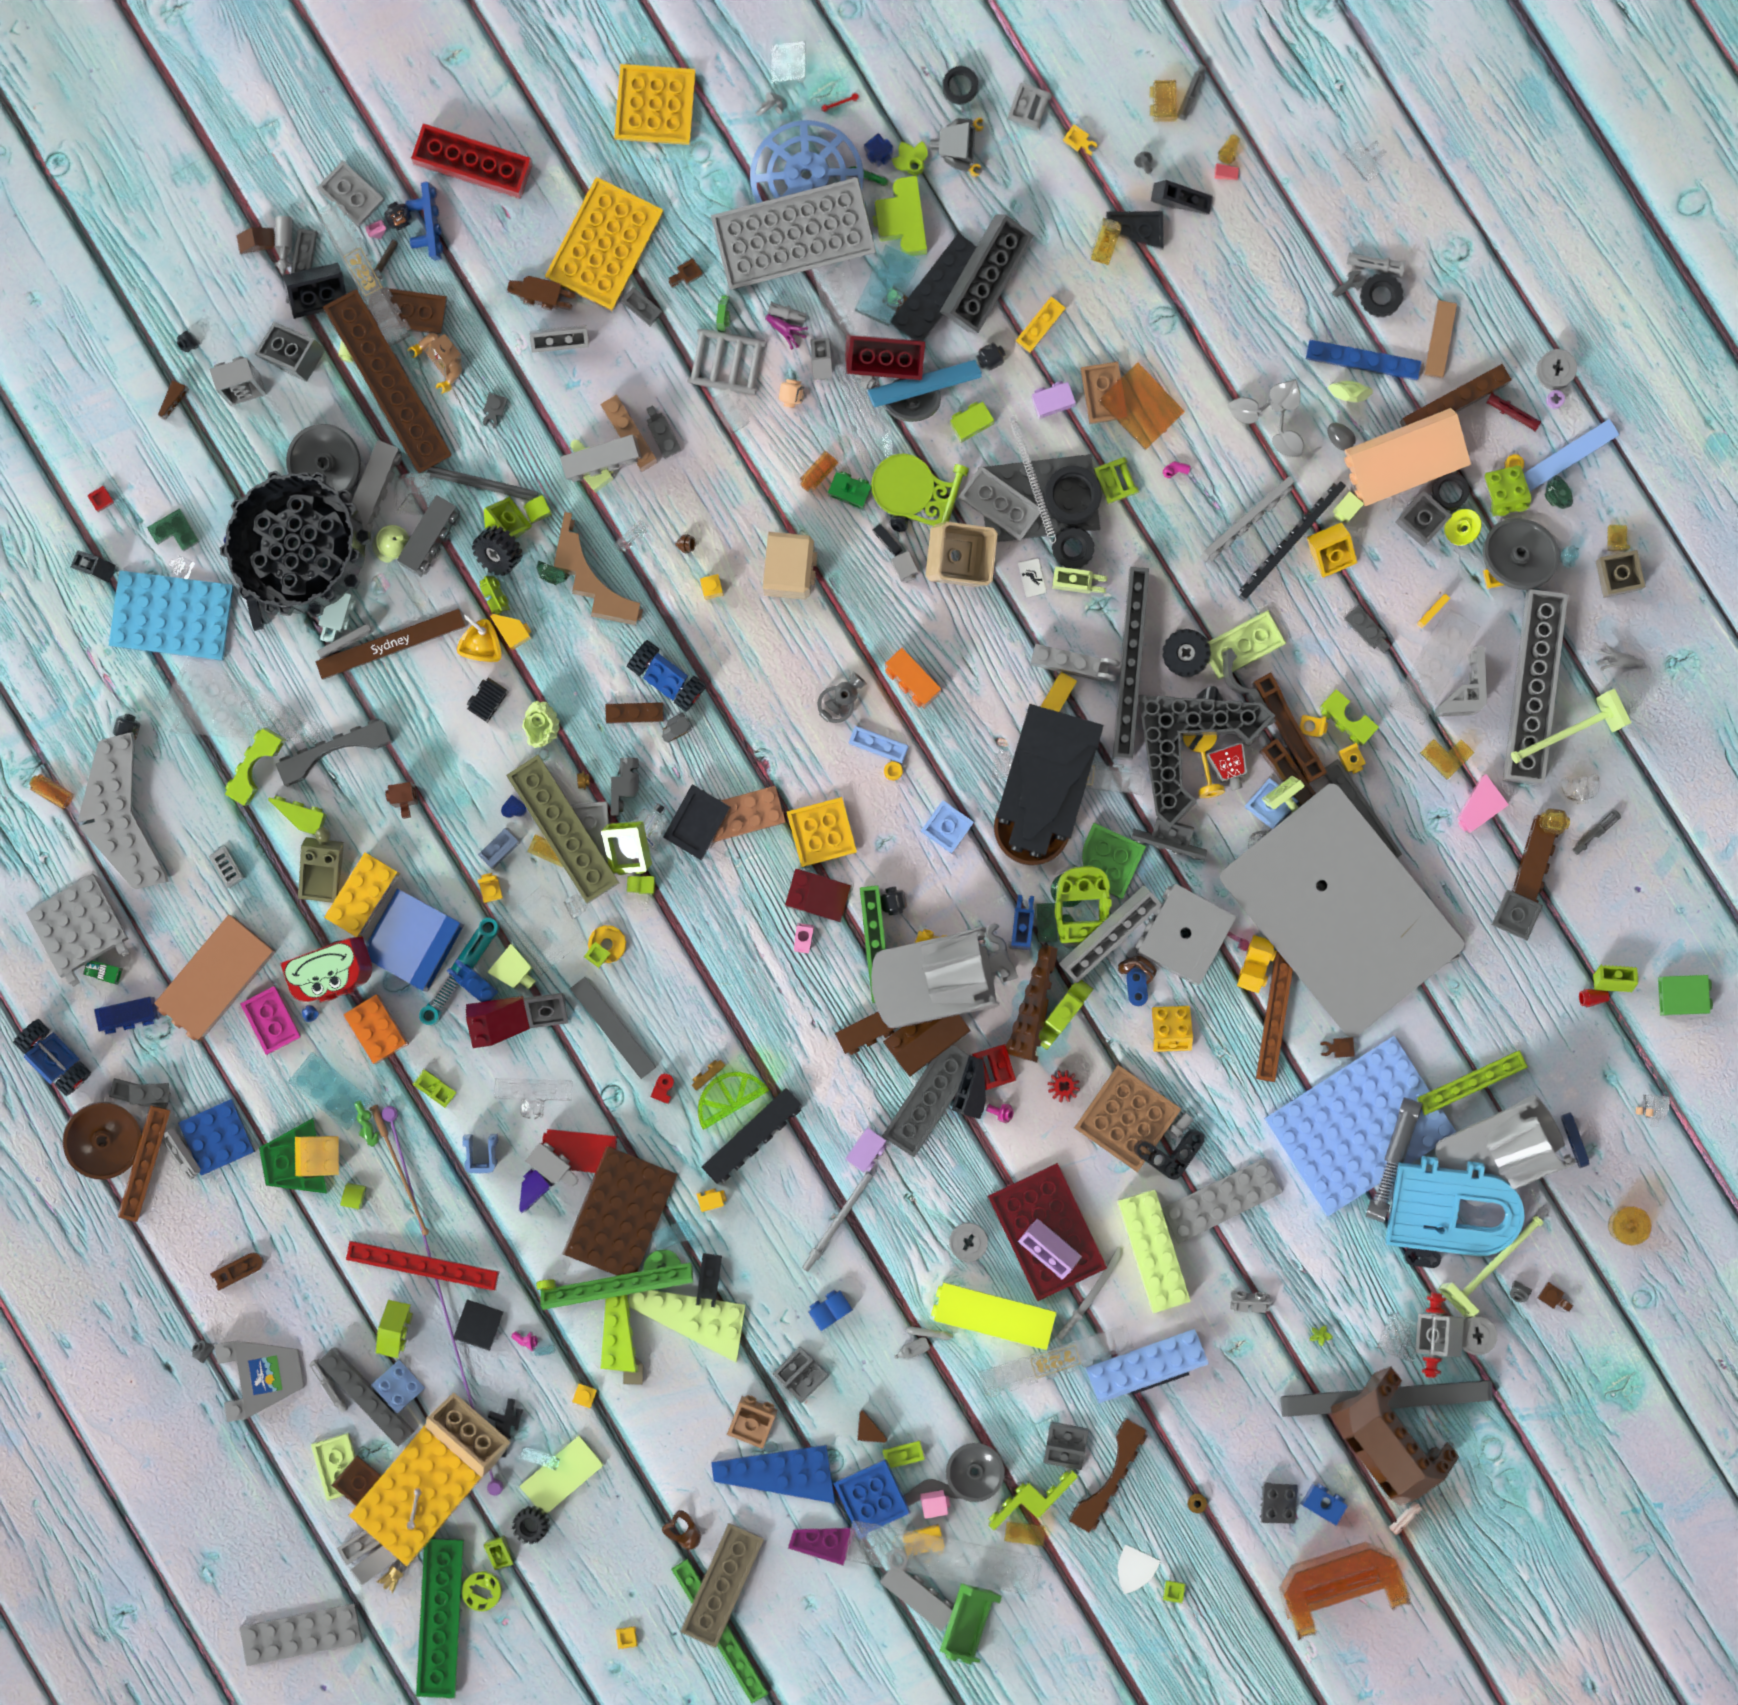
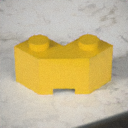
M1253 935L1246 952L1244 965L1240 970L1237 987L1259 994L1261 987L1266 986L1268 976L1265 975L1267 966L1270 961H1274L1277 952L1268 939Z

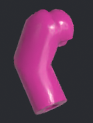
M1173 461L1164 467L1163 475L1165 478H1172L1178 472L1188 475L1191 465Z

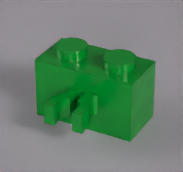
M841 471V473L836 472L828 490V496L863 510L871 491L869 482L861 478L858 480L853 479L851 474Z

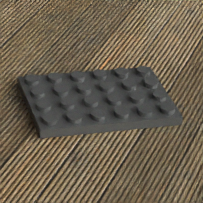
M1091 454L1032 461L1029 464H1033L1030 467H1034L1032 469L1034 472L1029 474L1026 472L1023 462L984 467L1035 505H1037V501L1044 499L1046 483L1057 470L1075 465L1086 468L1094 474ZM1068 477L1057 484L1054 490V500L1062 511L1079 513L1089 506L1091 490L1084 480ZM1034 480H1038L1035 483L1039 484L1037 486H1031L1030 483ZM1097 510L1092 518L1077 525L1063 524L1054 519L1049 512L1042 515V517L1040 514L1023 539L1046 537L1047 533L1051 531L1055 532L1048 534V536H1054V534L1060 532L1062 528H1067V526H1078L1087 532L1100 530L1099 512ZM1049 515V517L1047 518H1050V520L1044 521V523H1047L1049 521H1051V523L1045 524L1046 527H1044L1042 517ZM984 516L985 527L994 528L998 533L997 542L1017 540Z

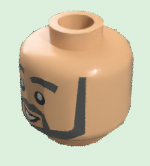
M786 379V382H782L780 385L779 400L784 402V406L795 408V404L803 402L805 387L801 385V381Z

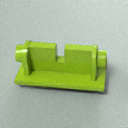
M485 576V579L479 581V587L484 597L487 598L490 595L492 597L487 601L492 613L500 615L502 611L510 610L509 601L503 595L500 582L495 576Z

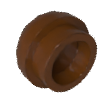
M685 534L675 542V545L682 553H690L694 551L696 542L693 536Z

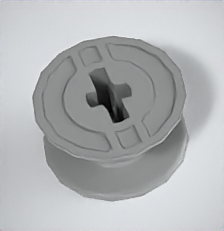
M1553 349L1547 352L1539 360L1536 367V376L1539 383L1550 390H1560L1566 387L1574 379L1577 372L1575 358L1568 351L1562 349ZM1556 364H1558L1557 370H1559V372L1555 376L1556 370L1553 368L1556 366Z
M963 1223L951 1232L949 1247L959 1260L973 1262L985 1254L988 1247V1238L985 1231L978 1225ZM973 1234V1246H968L966 1250H963L965 1246L963 1240L965 1238L968 1239Z
M1481 1316L1464 1318L1462 1349L1473 1355H1483L1490 1352L1497 1342L1495 1325L1490 1320ZM1474 1327H1476L1477 1332L1481 1333V1336L1478 1337L1479 1343H1477L1476 1338L1472 1337V1334H1475Z

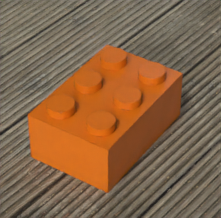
M900 648L885 663V673L891 680L896 679L899 682L898 687L905 694L909 693L912 696L911 700L918 708L922 706L925 709L941 694L942 689L903 648Z
M374 995L343 1014L373 1064H378L409 1045L380 995Z

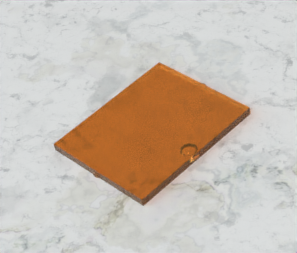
M1138 362L1098 400L1145 450L1163 433L1167 432V429L1185 412Z

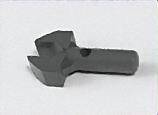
M1351 271L1347 274L1348 281L1332 291V295L1337 298L1350 288H1356L1357 291L1360 290L1365 283L1366 277L1360 282H1353L1354 277L1361 274V271Z

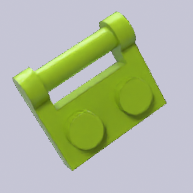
M1126 457L1094 468L1107 504L1140 492L1131 477L1126 464ZM1115 467H1120L1128 490H1123Z

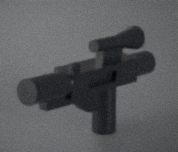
M512 1398L507 1399L505 1416L491 1410L488 1418L496 1421V1430L508 1440L511 1439V1426H515L514 1430L518 1431L523 1409L516 1408V1416H513L515 1399ZM507 1449L505 1450V1452L503 1453V1455H502L501 1457L506 1458Z

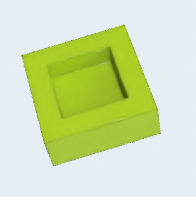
M594 942L584 955V958L600 969L611 953L597 942Z
M1165 1580L1163 1600L1183 1603L1185 1583Z

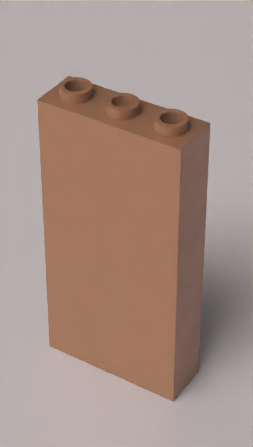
M228 914L155 1001L154 1004L158 1006L156 1010L163 1016H170L172 1018L171 1022L179 1029L183 1027L187 1031L186 1035L193 1041L196 1039L202 1041L276 951L234 916Z

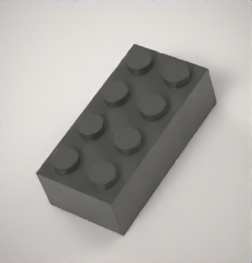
M438 495L434 497L397 559L402 567L419 577L429 572L431 568L430 562L433 558H437L441 551L439 547L443 541L446 542L451 535L450 529L453 525L456 526L461 518L459 516L460 511L455 505Z

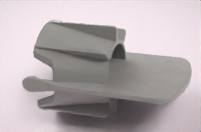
M978 927L949 936L881 950L876 953L871 975L872 993L883 1022L889 1028H898L962 1013L998 1007L999 1002L996 1000L986 947L979 946L978 939L985 938L986 928Z
M1532 1095L1500 1113L1439 1140L1436 1143L1435 1149L1440 1168L1467 1171L1468 1161L1483 1163L1485 1166L1484 1173L1493 1174L1505 1179L1510 1183L1513 1190L1549 1174L1569 1168L1576 1163V1159L1571 1157L1570 1154L1564 1156L1563 1159L1565 1161L1563 1162L1555 1154L1565 1146V1142L1549 1110L1536 1095ZM1473 1170L1472 1177L1478 1178L1479 1170ZM1464 1200L1466 1203L1472 1206H1481L1487 1203L1480 1201Z

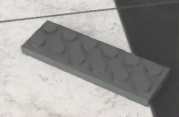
M952 1045L933 1059L882 1137L912 1157H915L956 1095L969 1055L955 1045Z

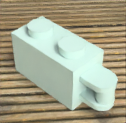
M345 593L337 602L324 608L323 615H321L318 624L323 628L320 640L332 643L336 640L338 632L343 633L344 629H348L350 623L348 618L349 612L353 611L355 607V600H353L354 597L351 594ZM328 629L333 630L332 635L327 634Z

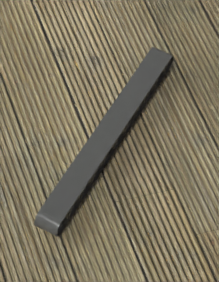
M1491 1380L1398 1387L1388 1405L1393 1409L1492 1401ZM1362 1390L1280 1396L1281 1413L1283 1417L1331 1413V1406L1358 1396Z

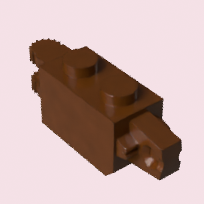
M532 276L525 277L523 281L509 280L507 292L519 297L523 304L528 306L540 305L542 309L552 311V309L558 310V308L572 310L573 305L561 302L560 298L562 296L574 299L576 295L570 291L563 290L561 283Z

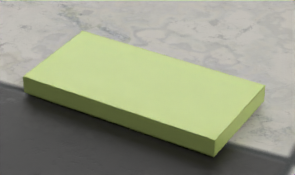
M1269 610L1208 642L1211 647L1210 665L1219 680L1224 677L1222 652L1230 648L1237 656L1232 665V672L1284 646L1286 642Z
M579 1435L519 1487L538 1509H543L541 1513H549L604 1464Z

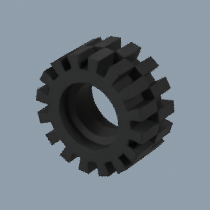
M537 1506L523 1508L512 1522L514 1523L512 1530H516L514 1535L518 1534L519 1537L517 1539L519 1541L523 1539L525 1544L527 1542L529 1544L538 1543L545 1537L550 1528V1524H548L550 1519L545 1517L547 1513H541L543 1509L539 1508L537 1510ZM529 1518L534 1519L538 1524L537 1531H528L525 1527V1520Z

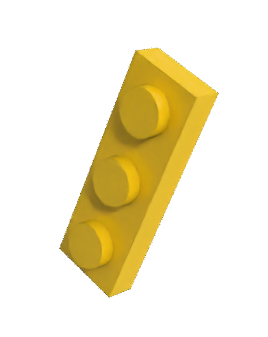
M1050 297L1015 342L1031 353L1066 308L1053 297Z

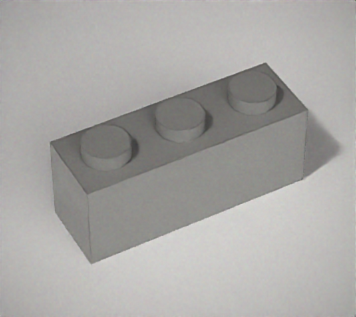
M587 325L530 331L531 351L536 353L589 347Z

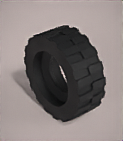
M1385 273L1375 274L1373 277H1370L1361 289L1360 299L1361 305L1364 307L1363 309L1371 316L1374 315L1378 318H1384L1396 312L1403 300V289L1401 288V283L1397 281L1398 279ZM1380 286L1386 287L1391 293L1390 301L1383 305L1377 304L1372 297L1374 289Z
M1067 526V528H1062L1060 532L1056 533V541L1052 544V553L1061 566L1080 569L1093 558L1095 545L1092 537L1085 529L1078 526ZM1071 538L1080 540L1083 547L1081 553L1075 557H1070L1064 552V544Z

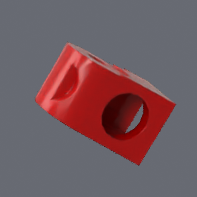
M666 1073L660 1075L650 1097L669 1105L672 1097L667 1094L674 1086L672 1076Z

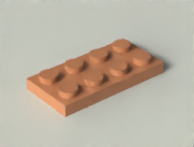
M776 786L721 800L731 808L712 843L786 823Z

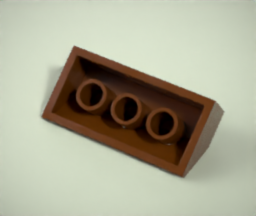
M958 1014L903 1026L884 1040L883 1043L907 1075L911 1077L971 1030Z

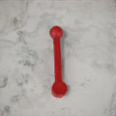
M853 93L851 97L830 105L824 104L821 109L827 112L830 108L848 101H857L859 95Z

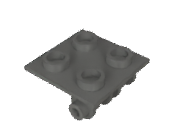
M1263 1483V1486H1261L1263 1488V1497L1260 1504L1262 1506L1261 1523L1295 1524L1298 1484Z

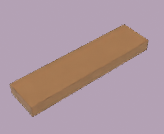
M1437 301L1424 375L1437 378L1444 377L1457 303Z

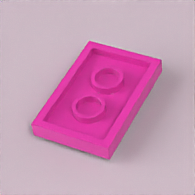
M276 986L240 1003L266 1055L301 1038Z

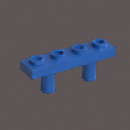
M428 181L421 182L422 197L407 200L406 206L409 212L424 209L426 235L411 237L410 246L412 249L428 246L429 257L434 261L442 260L443 245L439 239L441 227L437 221L439 209L435 204L437 191Z

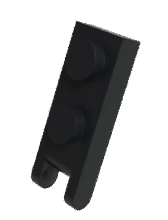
M707 1253L702 1255L696 1305L700 1306L701 1298L712 1299L711 1307L715 1308L722 1255Z

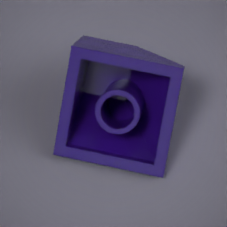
M530 1169L523 1176L525 1180L521 1185L519 1205L521 1213L526 1212L554 1186L537 1170L533 1171Z

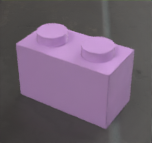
M1063 381L1054 383L1052 388L1045 389V387L1039 388L1034 391L1031 397L1039 419L1073 408L1076 404L1069 383H1063Z
M867 1127L845 1160L863 1173L865 1170L870 1171L876 1163L873 1161L877 1154L881 1156L887 1146L884 1145L886 1140Z

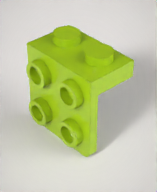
M1513 466L1485 473L1484 479L1492 500L1490 509L1492 517L1505 516L1515 511L1523 512L1530 508L1531 494L1521 466Z

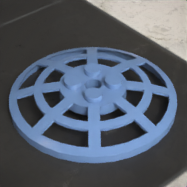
M802 120L791 122L774 130L758 147L750 169L751 189L756 203L763 202L756 183L768 181L769 189L774 198L826 186L829 182V176H840V182L845 181L846 176H858L861 191L863 188L864 172L862 161L852 141L837 128L818 121ZM807 125L825 128L837 136L831 142L820 137L808 135ZM800 126V136L791 138L780 146L771 140L786 129ZM808 141L822 144L825 148L819 155L810 152ZM843 141L852 151L857 168L845 167L843 157L836 149ZM801 142V152L793 156L784 150L794 143ZM767 146L774 151L768 164L767 173L756 175L758 159L762 150ZM831 152L837 158L840 168H828L825 159ZM780 156L787 162L784 171L773 172L774 163L777 157ZM804 170H809L812 176L809 179H804L801 173ZM773 180H785L788 189L782 196L777 192Z

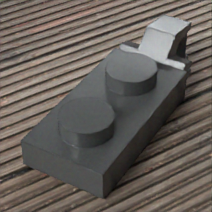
M653 405L646 408L650 416L647 419L648 427L664 459L681 452L682 450L665 416L662 413L657 414Z
M1359 605L1344 618L1369 647L1371 646L1373 649L1378 647L1383 653L1390 649L1391 646L1385 641L1387 636Z

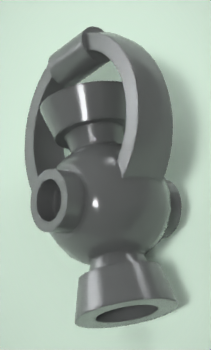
M852 672L849 678L850 682H841L837 686L828 687L820 694L817 707L819 715L826 722L841 723L847 720L853 713L854 702L858 695L857 689L867 685L865 680L857 673ZM835 690V698L825 702L827 707L835 714H840L842 705H850L846 716L840 719H833L826 710L822 709V699L827 692Z

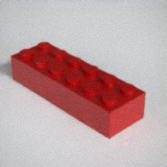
M424 123L411 156L414 165L519 199L522 198L533 165L530 157Z

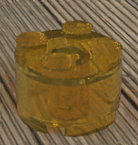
M1622 1206L1617 1208L1610 1216L1608 1230L1617 1242L1625 1245H1638L1649 1238L1651 1220L1647 1213L1638 1207ZM1633 1223V1227L1630 1229L1626 1228V1225Z

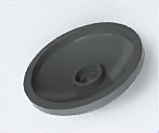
M899 378V379L895 380L894 382L901 381V380H904V379ZM939 390L886 404L885 407L892 416L899 420L908 422L922 421L937 412L941 404V394Z
M981 1443L965 1444L955 1450L948 1460L946 1467L947 1482L951 1490L959 1498L969 1502H982L993 1497L1001 1488L1004 1480V1465L998 1453L991 1447ZM972 1468H977L979 1472L974 1475L971 1473Z

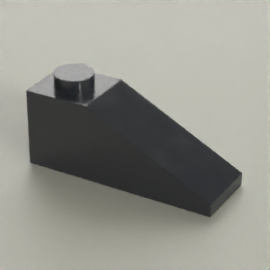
M1168 180L1154 183L1151 202L1166 207L1208 215L1210 214L1213 196Z
M969 1055L952 1110L962 1115L981 1119L986 1103L984 1062L982 1059Z

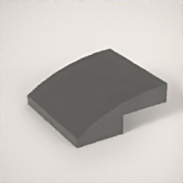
M801 1347L773 1373L800 1403H803L829 1377Z
M1050 1421L1043 1463L1082 1470L1089 1428Z

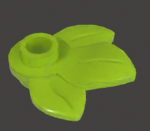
M921 141L913 148V146L905 142H900L899 156L892 159L894 167L900 171H907L912 176L920 175L924 171V161L928 156L926 145ZM917 164L919 167L914 170L911 166Z

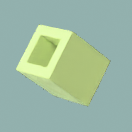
M1349 491L1332 512L1335 513L1334 517L1338 521L1347 524L1364 503Z

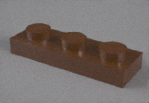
M663 702L605 704L606 724L664 722Z

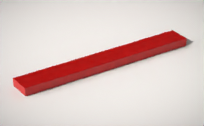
M349 1241L346 1256L348 1261L496 1291L500 1271L355 1241Z

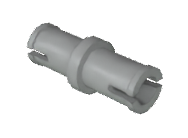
M772 301L767 312L768 314L782 317L785 321L788 319L804 325L807 313L791 309V306L785 307Z

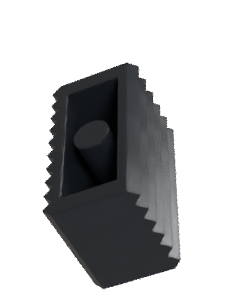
M489 677L487 680L483 679L477 688L479 689L476 696L472 695L467 702V710L486 723L490 721L509 692Z

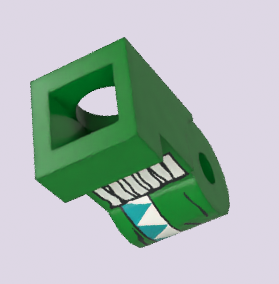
M90 961L85 965L83 975L118 985L123 968Z

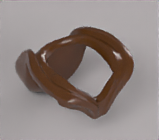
M1133 956L1118 964V971L1121 974H1128L1137 965L1150 976L1146 984H1149L1157 973L1155 966L1142 956ZM1139 961L1146 964L1154 972L1152 973L1150 970L1146 969Z
M678 1510L674 1514L672 1522L666 1523L662 1527V1532L666 1537L677 1541L686 1550L697 1548L701 1542L699 1529L694 1524L691 1516L683 1510ZM678 1517L688 1524V1529L681 1535H675L669 1529L676 1524Z

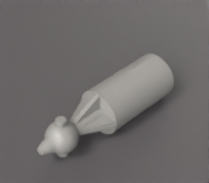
M289 216L275 217V249L280 258L278 262H275V266H278L281 274H284L286 269L291 267V263H288L286 260L292 249L293 218Z

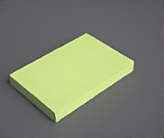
M349 1433L311 1444L327 1501L343 1496L331 1484L356 1456Z

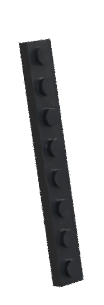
M1340 481L1337 485L1335 483L1332 484L1327 490L1329 495L1325 499L1321 497L1314 505L1316 507L1314 512L1311 513L1309 511L1302 518L1304 523L1300 527L1296 525L1289 533L1291 538L1288 541L1283 540L1278 545L1277 549L1279 551L1275 556L1271 553L1264 561L1267 565L1262 570L1258 568L1252 575L1254 578L1250 584L1246 582L1240 588L1241 594L1239 598L1243 602L1344 490L1346 485Z

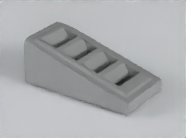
M226 846L209 856L227 888L230 889L245 879ZM223 853L226 855L219 861H216L215 859ZM226 860H229V863L222 868L219 866ZM231 866L233 867L232 870L224 874V870ZM236 872L237 875L228 880L227 877Z

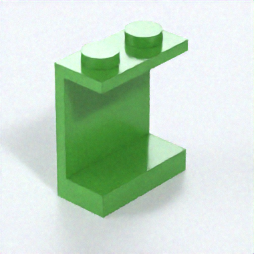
M1708 975L1658 977L1660 1016L1710 1014V1010L1713 1009V1001L1709 996L1712 982Z

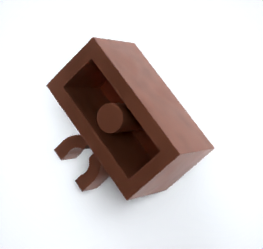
M412 782L388 785V790L385 791L387 802L395 808H401V817L403 819L411 818L409 806L418 804L416 786Z

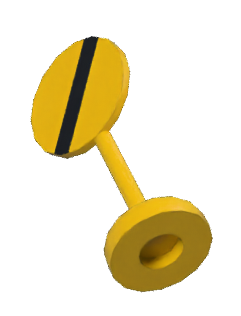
M1217 735L1183 736V741L1190 750L1201 752L1208 785L1199 789V798H1212L1225 793L1223 785L1212 784L1206 757V751L1215 745Z

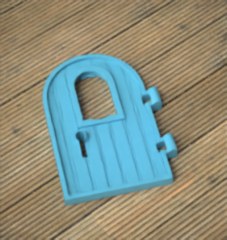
M1422 1156L1421 1165L1398 1163L1385 1243L1391 1246L1472 1256L1492 1255L1507 1248L1518 1237L1524 1222L1523 1204L1518 1192L1511 1188L1508 1181L1499 1176L1484 1173L1485 1166L1483 1163L1468 1161L1467 1171L1439 1168L1437 1157ZM1426 1164L1432 1165V1172L1425 1171ZM1473 1170H1479L1478 1178L1472 1177ZM1460 1199L1493 1202L1501 1205L1505 1210L1504 1220L1496 1227L1456 1223L1458 1219L1457 1213L1460 1210ZM1424 1225H1427V1226H1436V1227H1435V1228H1428V1227H1424Z

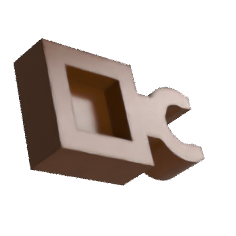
M1353 1037L1333 1039V1044L1329 1042L1320 1043V1045L1328 1047V1051L1321 1053V1056H1328L1332 1052H1334V1058L1355 1056Z

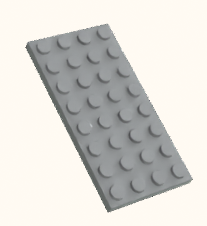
M858 177L711 215L729 290L877 253Z

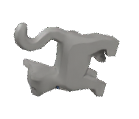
M994 923L987 927L986 937L990 942L998 944L999 949L988 955L992 973L999 971L1001 973L1000 981L1004 983L1018 978L1015 966L1010 961L1006 942L1003 938L994 935V931L999 928V925Z

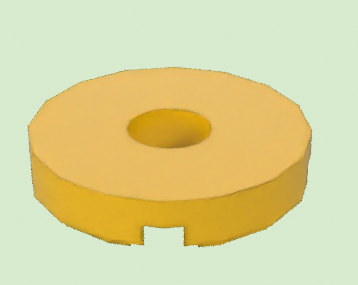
M603 925L598 927L591 933L588 939V948L590 949L594 942L602 946L603 940L610 939L613 946L607 950L611 954L604 963L618 961L626 950L627 942L624 934L614 926Z

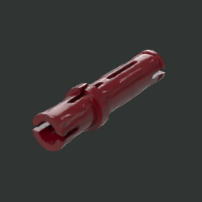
M1493 392L1486 401L1487 404L1498 409L1502 415L1510 416L1534 432L1541 424V421L1510 404L1511 401H1505Z

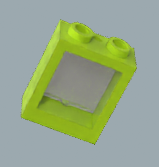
M643 821L607 824L602 829L601 833L608 865L614 874L625 875L629 872L642 874L652 865Z

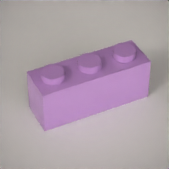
M1039 1219L1032 1223L1018 1241L1062 1280L1082 1257Z

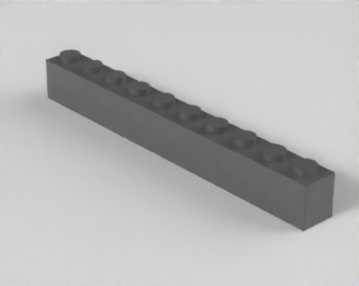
M1130 567L1128 574L1112 759L1130 761L1133 759L1150 568Z

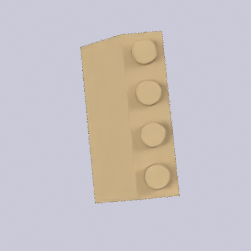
M454 1392L426 1420L425 1428L481 1477L498 1462L511 1443Z

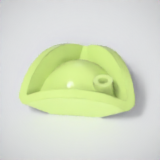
M1341 381L1328 387L1334 397L1350 402L1364 401L1373 394V390L1370 387L1355 381Z

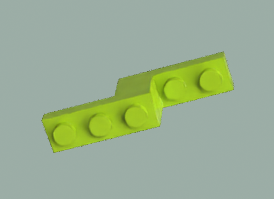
M1066 1470L1059 1477L1060 1482L1056 1486L1052 1485L1045 1492L1047 1494L1046 1497L1031 1483L1027 1482L1024 1484L1022 1482L1015 1491L1017 1493L1014 1497L1011 1498L1009 1496L1002 1503L1003 1508L999 1512H993L988 1518L990 1520L988 1526L995 1531L1020 1503L1039 1519L1078 1478V1475L1073 1470L1070 1472Z

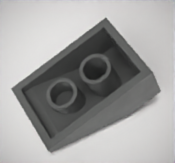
M273 322L255 355L307 382L326 349L315 339Z

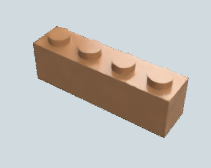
M617 394L601 403L602 410L620 438L629 435L636 436L642 459H638V463H636L639 470L643 472L655 465L657 460Z

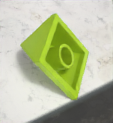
M510 496L484 509L485 528L488 526L492 527L493 525L497 526V529L502 527L503 531L508 530L510 532L509 535L511 537L514 535L517 539L532 527Z

